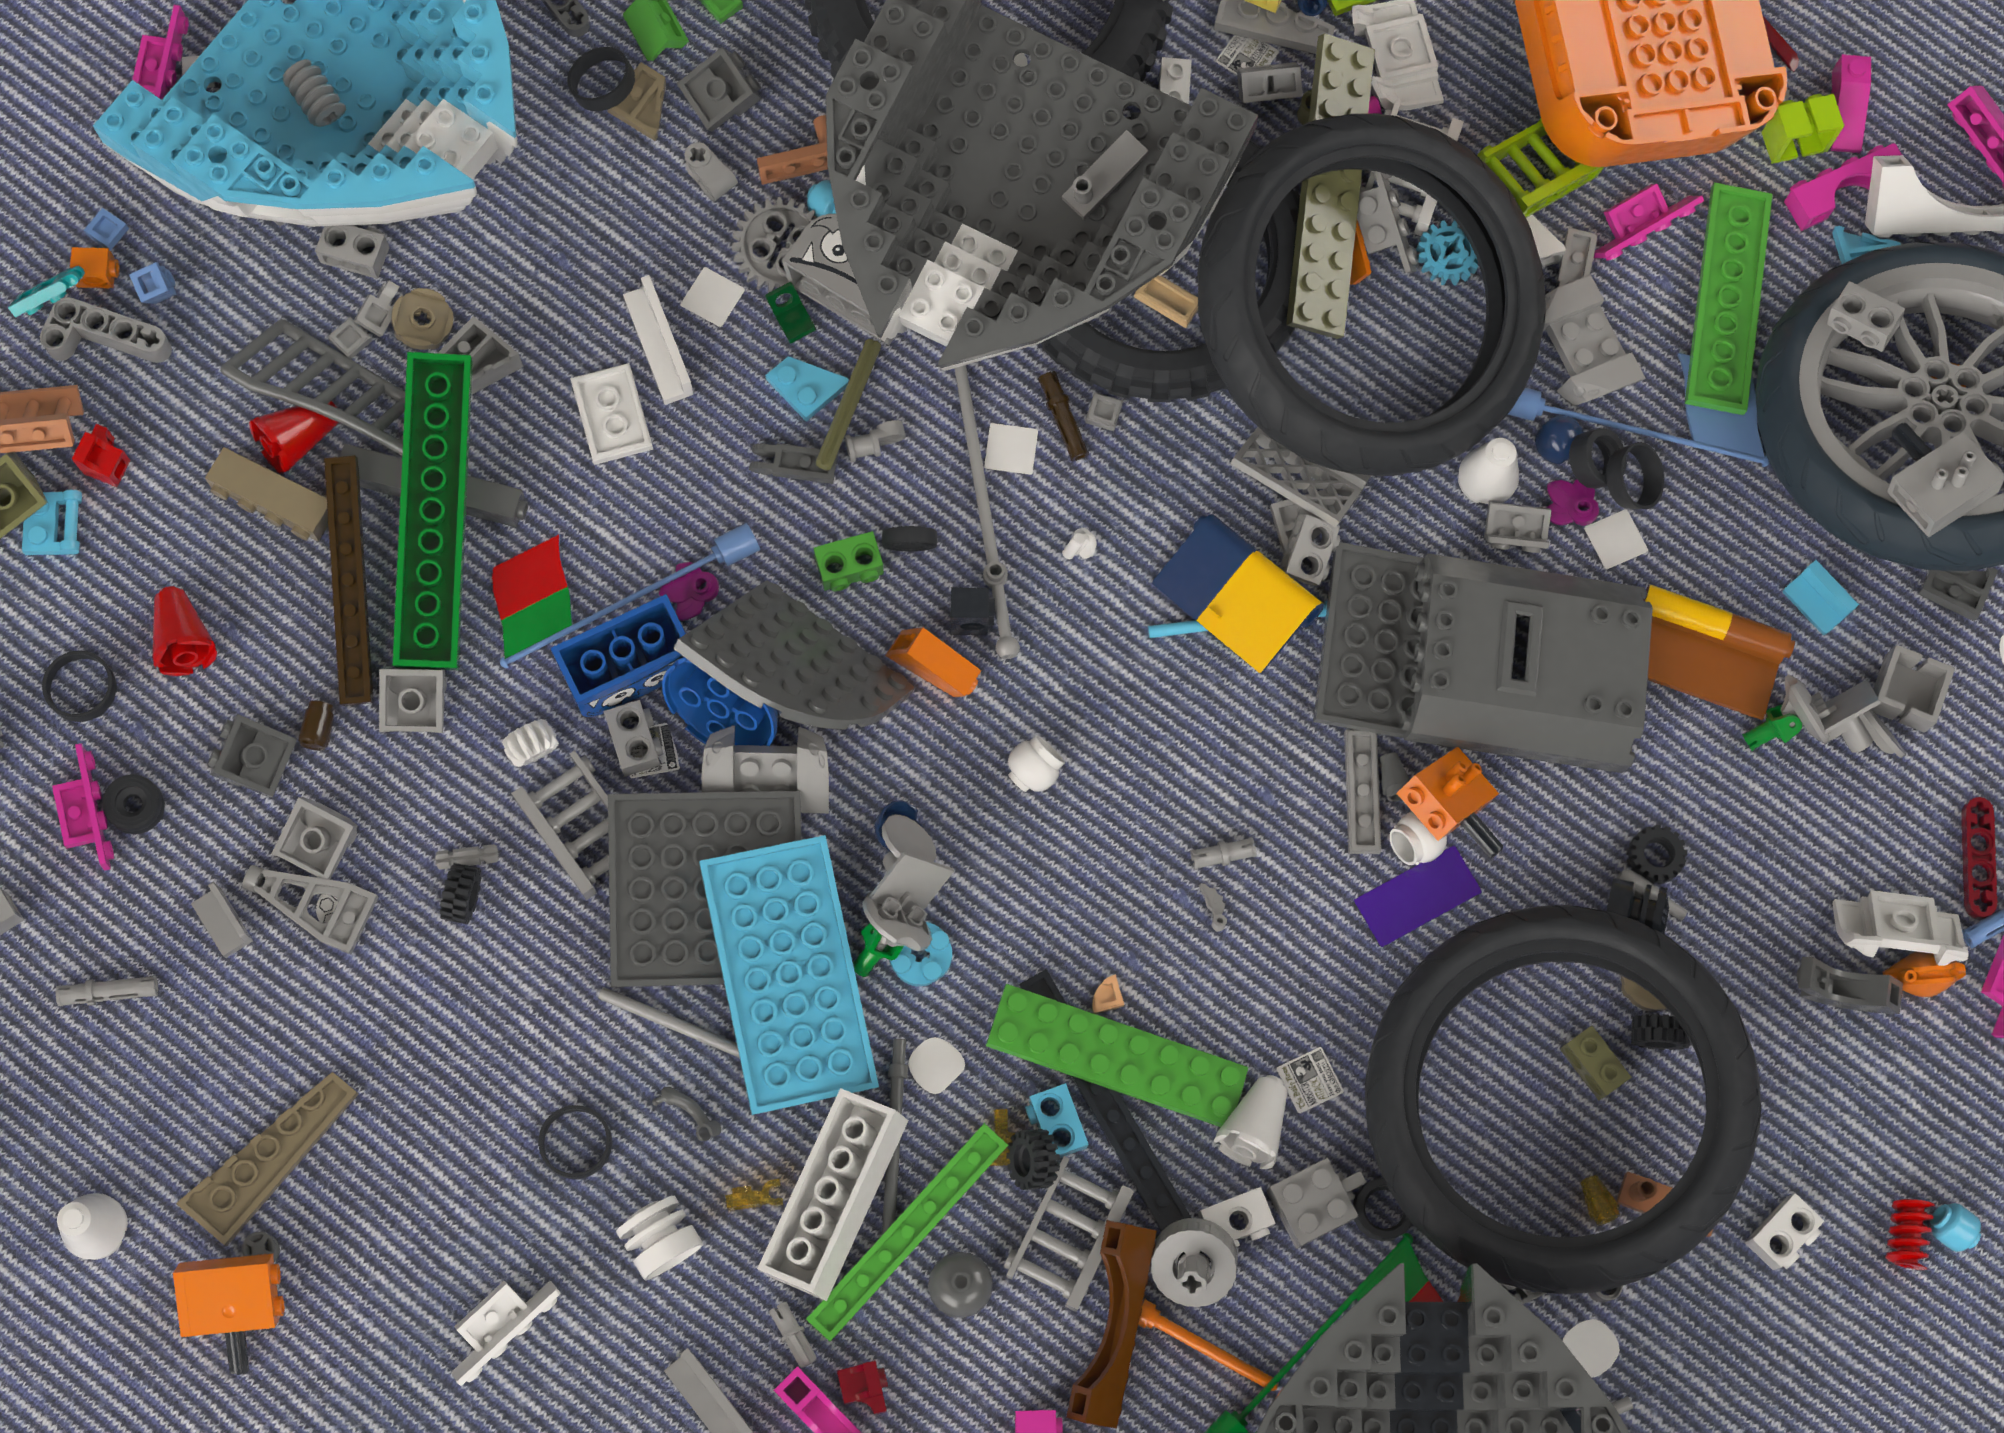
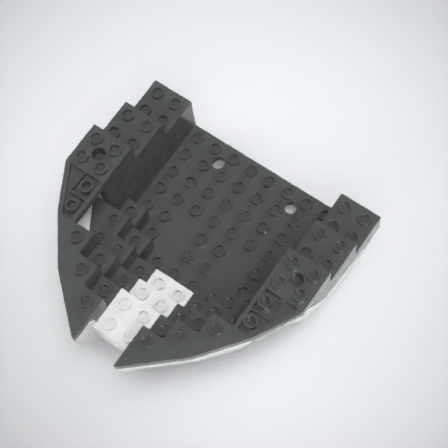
M886 0L865 41L854 40L826 94L827 167L841 242L877 336L885 341L886 338H895L897 333H904L909 328L946 346L938 362V367L946 371L1037 345L1106 313L1112 306L1158 275L1161 276L1188 252L1193 240L1198 236L1215 209L1257 127L1258 115L1203 88L1200 89L1191 106L981 5L980 0ZM1019 53H1026L1030 56L1031 61L1028 65L1020 67L1014 63L1015 56ZM1133 105L1138 107L1141 113L1138 118L1130 120L1124 117L1123 111L1126 107ZM1127 130L1149 150V155L1084 220L1062 200V195L1073 185L1074 180L1082 176Z

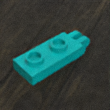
M80 266L69 268L26 290L16 297L8 309L16 318L25 312L28 315L34 314L48 300L51 303L59 301L67 294L66 290L76 285L84 276V269Z

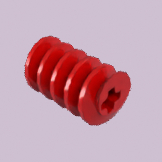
M1901 1199L1892 1202V1208L1899 1211V1213H1894L1890 1216V1220L1898 1225L1890 1227L1888 1231L1896 1237L1887 1241V1246L1895 1250L1886 1253L1885 1258L1888 1261L1904 1268L1927 1270L1928 1267L1918 1262L1919 1259L1929 1258V1254L1921 1251L1920 1247L1930 1245L1931 1243L1922 1238V1234L1932 1232V1228L1924 1225L1923 1221L1934 1218L1933 1215L1925 1212V1208L1934 1207V1203L1918 1199Z

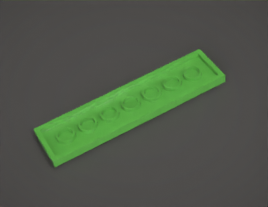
M1715 182L1711 187L1684 404L1744 415L1747 412L1773 195L1771 193Z
M1009 984L1004 986L985 1045L1222 1127L1238 1106L1249 1068Z

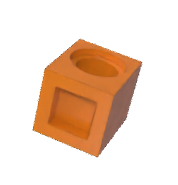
M72 247L70 268L80 266L85 272L84 276L76 284V287L114 288V278H118L120 267L118 259L114 258L109 248Z

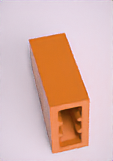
M924 627L901 630L885 655L953 697H963L971 694L978 684L977 677L981 672L979 668Z

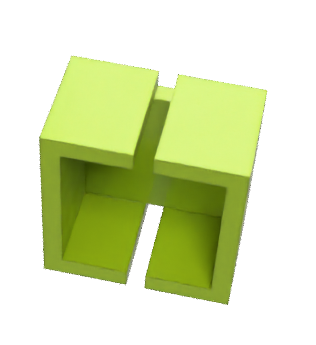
M1815 94L1805 99L1804 103L1803 101L1794 102L1793 100H1787L1779 104L1774 113L1775 116L1767 122L1761 133L1771 163L1774 164L1798 158L1793 139H1797L1802 157L1828 152L1842 131L1844 123L1834 94L1826 96Z

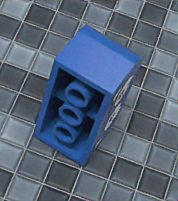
M667 594L553 646L551 651L582 716L593 717L604 714L605 710L622 706L662 687L663 677L668 668L675 661L684 658L673 648L678 639L686 633Z

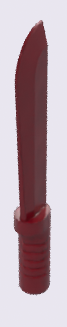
M1763 16L1769 45L1785 65L1794 72L1799 64L1797 53Z

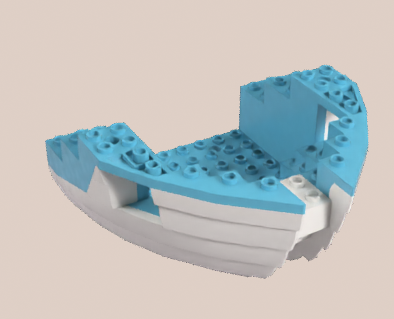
M248 0L162 100L132 80L95 122L93 127L101 141L108 148L148 173L173 192L196 203L209 206L213 210L241 217L315 227L386 224L459 212L464 210L472 202L473 197L477 195L473 178L485 164H492L495 160L500 163L506 159V155L510 156L514 147L516 148L517 146L510 47L496 0H296L292 4H285L282 0ZM308 59L312 63L311 66H319L322 71L321 74L325 75L328 80L327 84L332 85L333 93L338 94L339 102L344 103L346 106L345 113L335 122L323 127L311 124L307 115L303 113L301 106L297 104L295 97L291 95L289 88L285 86L283 74L290 66L300 60ZM212 82L222 84L221 88L214 93L206 91L207 86Z

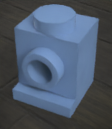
M158 262L129 274L141 303L157 304L177 295L174 289L175 280L173 275L165 266H159Z

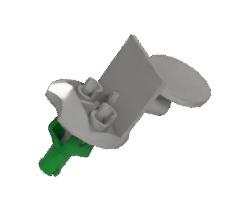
M1791 675L1785 676L1786 695L1784 703L1766 711L1768 715L1766 722L1742 734L1750 749L1754 751L1776 737L1778 739L1781 738L1784 743H1787L1804 726L1812 737L1824 744L1841 735L1852 753L1865 750L1874 741L1885 753H1895L1900 758L1906 756V752L1894 735L1871 710L1881 704L1868 679L1824 702L1819 692L1811 696L1804 683Z
M896 814L889 816L882 826V836L890 852L883 858V865L887 872L873 892L867 894L862 903L864 913L870 923L861 931L865 941V948L856 960L853 961L854 972L862 977H868L870 971L880 959L895 960L904 946L916 951L928 948L932 941V936L928 925L924 921L928 915L924 909L954 872L953 868L934 862L937 857L936 847L931 837L919 824L906 816Z

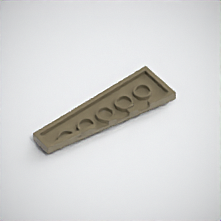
M331 1072L300 1098L292 1108L287 1109L275 1119L276 1121L271 1126L250 1140L246 1147L225 1161L221 1168L211 1176H207L182 1197L176 1205L223 1245L228 1246L359 1093L334 1072Z

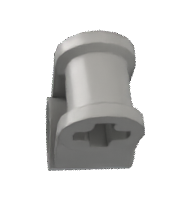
M696 142L686 148L684 153L686 170L713 202L717 201L738 184L737 178L730 168L721 162L707 145Z

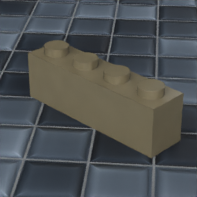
M223 447L205 477L211 487L210 491L217 497L224 500L230 497L238 501L237 505L245 511L253 514L256 510L264 514V519L278 527L284 524L292 528L291 532L303 540H308L310 537L319 542L328 527L327 498Z

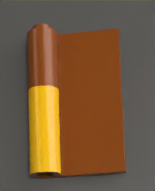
M1649 584L1646 589V598L1644 599L1645 602H1650L1653 608L1648 680L1763 720L1779 664L1784 657L1789 659L1793 652L1795 641L1791 640L1792 634Z

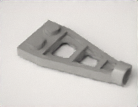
M255 865L250 866L242 882L243 889L259 894L320 942L350 955L379 898L376 894L348 882L270 871ZM284 884H292L305 889L297 907H293L279 898L278 895ZM324 894L338 899V904L329 922L320 923L308 913L307 907L314 895Z

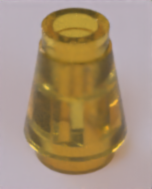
M1598 1175L1590 1176L1580 1182L1590 1220H1595L1597 1226L1607 1224L1621 1216L1618 1210L1620 1205L1599 1179Z

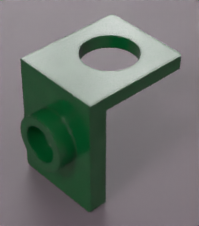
M791 281L765 294V298L790 344L817 330ZM781 294H791L787 302L783 304L775 303Z

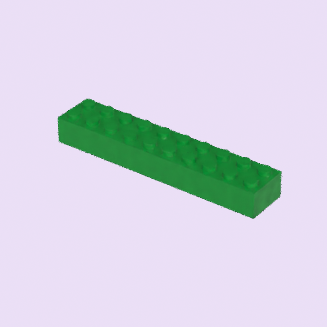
M407 352L393 666L395 668L459 671L473 368L471 355Z

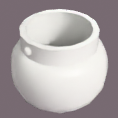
M1035 735L1030 741L1021 742L1011 751L1008 758V766L1011 772L1008 776L1024 792H1027L1029 789L1035 792L1044 791L1056 782L1060 773L1059 769L1065 764V761L1047 741Z
M1412 811L1404 815L1397 825H1394V829L1391 830L1389 836L1393 851L1407 865H1419V863L1435 860L1443 853L1447 843V836L1437 841Z

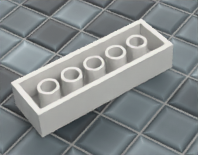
M840 1088L757 1269L773 1279L827 1301L909 1120L892 1108Z

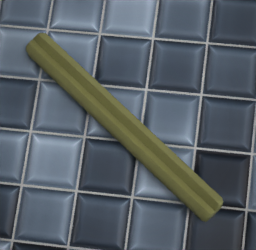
M873 339L865 341L816 459V466L827 471L832 468L879 354L881 344Z

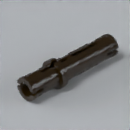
M1056 371L1042 374L1039 376L1038 381L1046 396V407L1055 418L1070 460L1072 462L1081 460L1089 455V451L1071 412L1069 396L1062 390Z

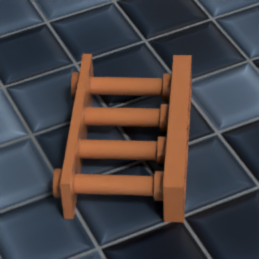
M78 385L0 392V453L73 447L75 439L69 416L84 414Z

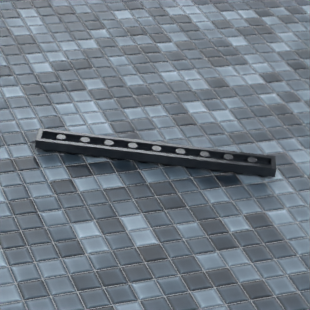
M1047 969L1018 985L1021 989L1067 1004ZM1070 1075L1160 1232L1176 1221L1192 1218L1119 1092ZM1185 1252L1181 1253V1255L1178 1258V1261L1181 1258V1256L1185 1254Z

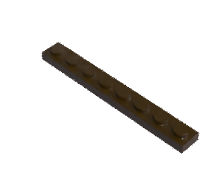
M354 455L324 458L339 701L342 706L374 703L358 457Z

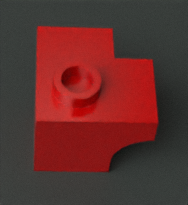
M96 424L91 434L84 433L72 460L84 475L118 487L131 460L123 450L114 447L115 438L108 428Z

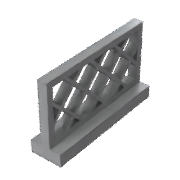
M1259 427L1255 429L1230 463L1335 528L1353 503L1358 500L1371 477L1370 475L1351 474L1325 468L1302 459L1271 439ZM1243 457H1255L1257 464H1251L1244 460ZM1264 458H1274L1276 464H1266ZM1271 473H1281L1284 480H1277ZM1290 473H1300L1303 480H1293ZM1297 489H1307L1310 496L1302 495ZM1316 489H1326L1329 496H1319ZM1324 505H1334L1337 515L1325 509Z

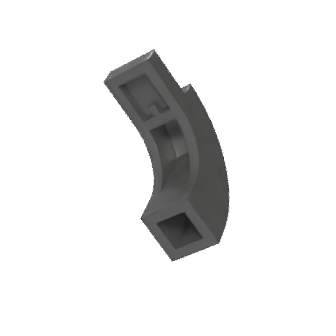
M1802 957L1801 967L1797 971L1798 988L1801 989L1800 996L1821 1004L1854 1011L1900 1014L1903 983L1891 975L1859 974L1832 968L1814 957Z

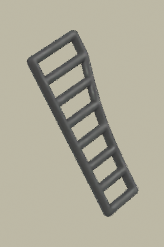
M284 319L275 322L220 368L223 375L250 391L316 412L370 437L400 455L403 453V435L397 439L383 430L404 413L405 391ZM284 333L296 340V342L253 377L238 369L280 334ZM307 348L321 355L319 359L284 388L265 383ZM332 363L346 370L341 377L314 399L297 393ZM357 378L372 386L344 411L328 405L330 401ZM383 393L398 401L372 424L356 417Z

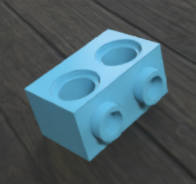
M1066 1083L1029 1096L1028 1101L1030 1105L1026 1106L1025 1109L1031 1125L1037 1124L1039 1129L1049 1131L1048 1135H1053L1057 1131H1064L1069 1135L1070 1143L1065 1147L1058 1146V1149L1055 1150L1056 1154H1060V1158L1088 1147L1087 1138ZM1048 1100L1055 1102L1058 1105L1059 1112L1054 1116H1046L1040 1108L1043 1102Z

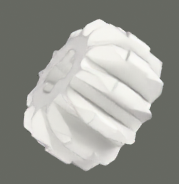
M543 719L534 720L517 728L502 741L508 759L518 767L528 765L545 757V755L556 749L559 744L552 726Z

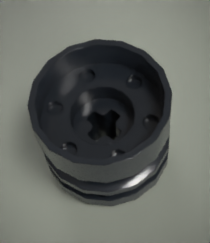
M1613 878L1606 911L1639 921L1665 934L1670 907L1667 895L1668 888L1660 887L1657 900L1650 899L1652 885L1647 884L1642 897H1636L1635 882Z

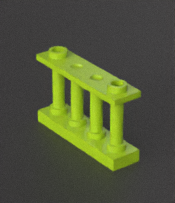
M1541 118L1538 123L1494 147L1491 145L1486 146L1477 154L1504 182L1518 203L1525 218L1597 178L1604 169V167L1587 166L1574 161L1576 165L1573 169L1565 168L1541 139V137L1547 134ZM1530 144L1556 175L1555 179L1551 181L1548 178L1544 179L1520 149ZM1510 156L1536 187L1534 191H1524L1500 160Z

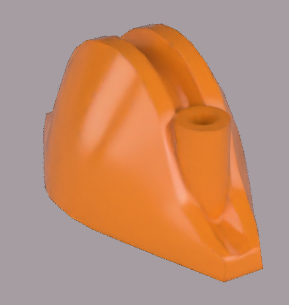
M1916 951L1883 971V975H1891L1903 983V991L1919 997H1932L1942 993L1966 975V969L1964 964L1957 961H1952L1945 966H1939L1935 961L1933 953Z

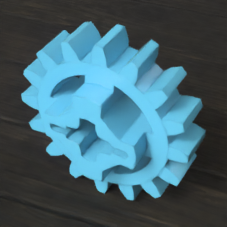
M1442 220L1439 229L1434 224L1430 225L1428 233L1423 232L1420 238L1421 242L1418 243L1416 251L1420 253L1418 255L1419 263H1424L1421 272L1430 271L1432 273L1430 276L1431 281L1437 277L1441 278V285H1445L1447 279H1451L1452 284L1455 286L1458 284L1460 277L1466 282L1470 277V273L1475 274L1479 267L1469 240L1462 229L1457 228L1458 223L1455 220L1451 226H1447L1445 220ZM1452 247H1454V250L1451 253V255H1448L1447 258L1444 259L1445 254L1448 251H1450Z

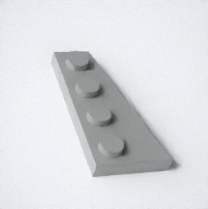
M1221 0L1214 30L1316 54L1318 36L1324 33L1333 36L1335 26L1316 17L1307 16L1302 11L1296 13L1286 7L1287 4L1283 2L1280 3L1276 13H1273L1245 0Z

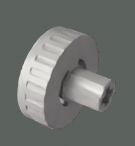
M1187 1218L1176 1221L1167 1226L1155 1241V1249L1151 1260V1273L1154 1283H1156L1157 1288L1165 1297L1183 1306L1200 1307L1216 1303L1228 1294L1236 1279L1237 1249L1231 1236L1216 1223L1200 1218ZM1200 1251L1206 1253L1210 1258L1211 1268L1209 1260L1205 1257V1255L1201 1254ZM1185 1252V1254L1181 1256V1258L1178 1261V1258L1181 1255V1253Z

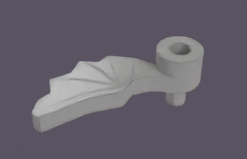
M1201 883L1199 889L1205 898L1207 909L1212 911L1213 915L1211 926L1216 932L1222 931L1227 924V918L1222 915L1225 908V903L1222 902L1223 896L1219 895L1215 888H1209L1206 884Z

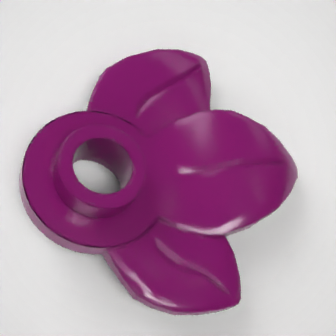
M1577 479L1573 485L1563 480H1555L1547 484V491L1553 502L1546 507L1551 509V523L1563 526L1574 522L1577 525L1586 526L1597 519L1599 505L1594 500L1595 489L1585 487ZM1579 508H1588V510L1581 511Z
M684 562L676 565V572L693 563ZM699 567L661 586L659 595L667 594L670 602L677 603L675 613L679 621H686L699 615L703 610L705 602L715 599L719 592V582L712 573L702 572ZM707 582L706 587L702 590H699V587L703 583Z

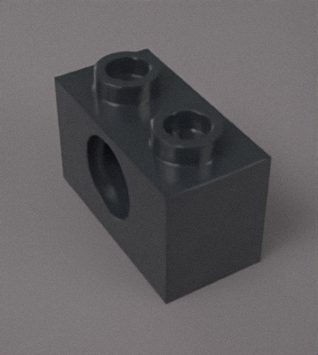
M951 587L950 635L987 636L988 626H994L995 598H989V588Z

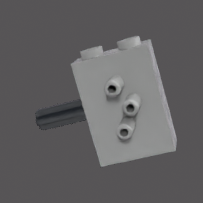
M1907 423L1899 424L1892 431V436L1916 462L1892 477L1887 492L1928 538L1999 492L2004 481L2001 468L1995 462H1991L1982 452L1980 445L1975 440L1970 439L1964 432H1961L1932 451Z

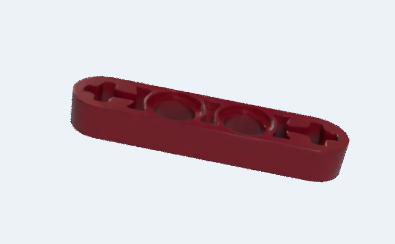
M1976 797L1968 801L1963 806L1961 812L1963 888L1965 911L1972 918L1980 920L1990 916L1997 909L1994 808L1986 798ZM1978 806L1979 811L1984 812V815L1978 821L1977 814L1971 813V810ZM1979 822L1980 828L1971 829V827L1975 826ZM1973 835H1980L1985 839L1986 848L1984 851L1976 850L1972 846L1971 838ZM1979 865L1985 868L1987 871L1986 881H1977L1973 877L1972 868ZM1987 887V890L1981 892V901L1987 903V907L1980 911V906L1974 905V901L1980 898V888Z

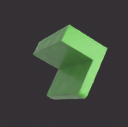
M635 0L623 13V17L647 61H654L665 48L682 49L689 42L667 0Z

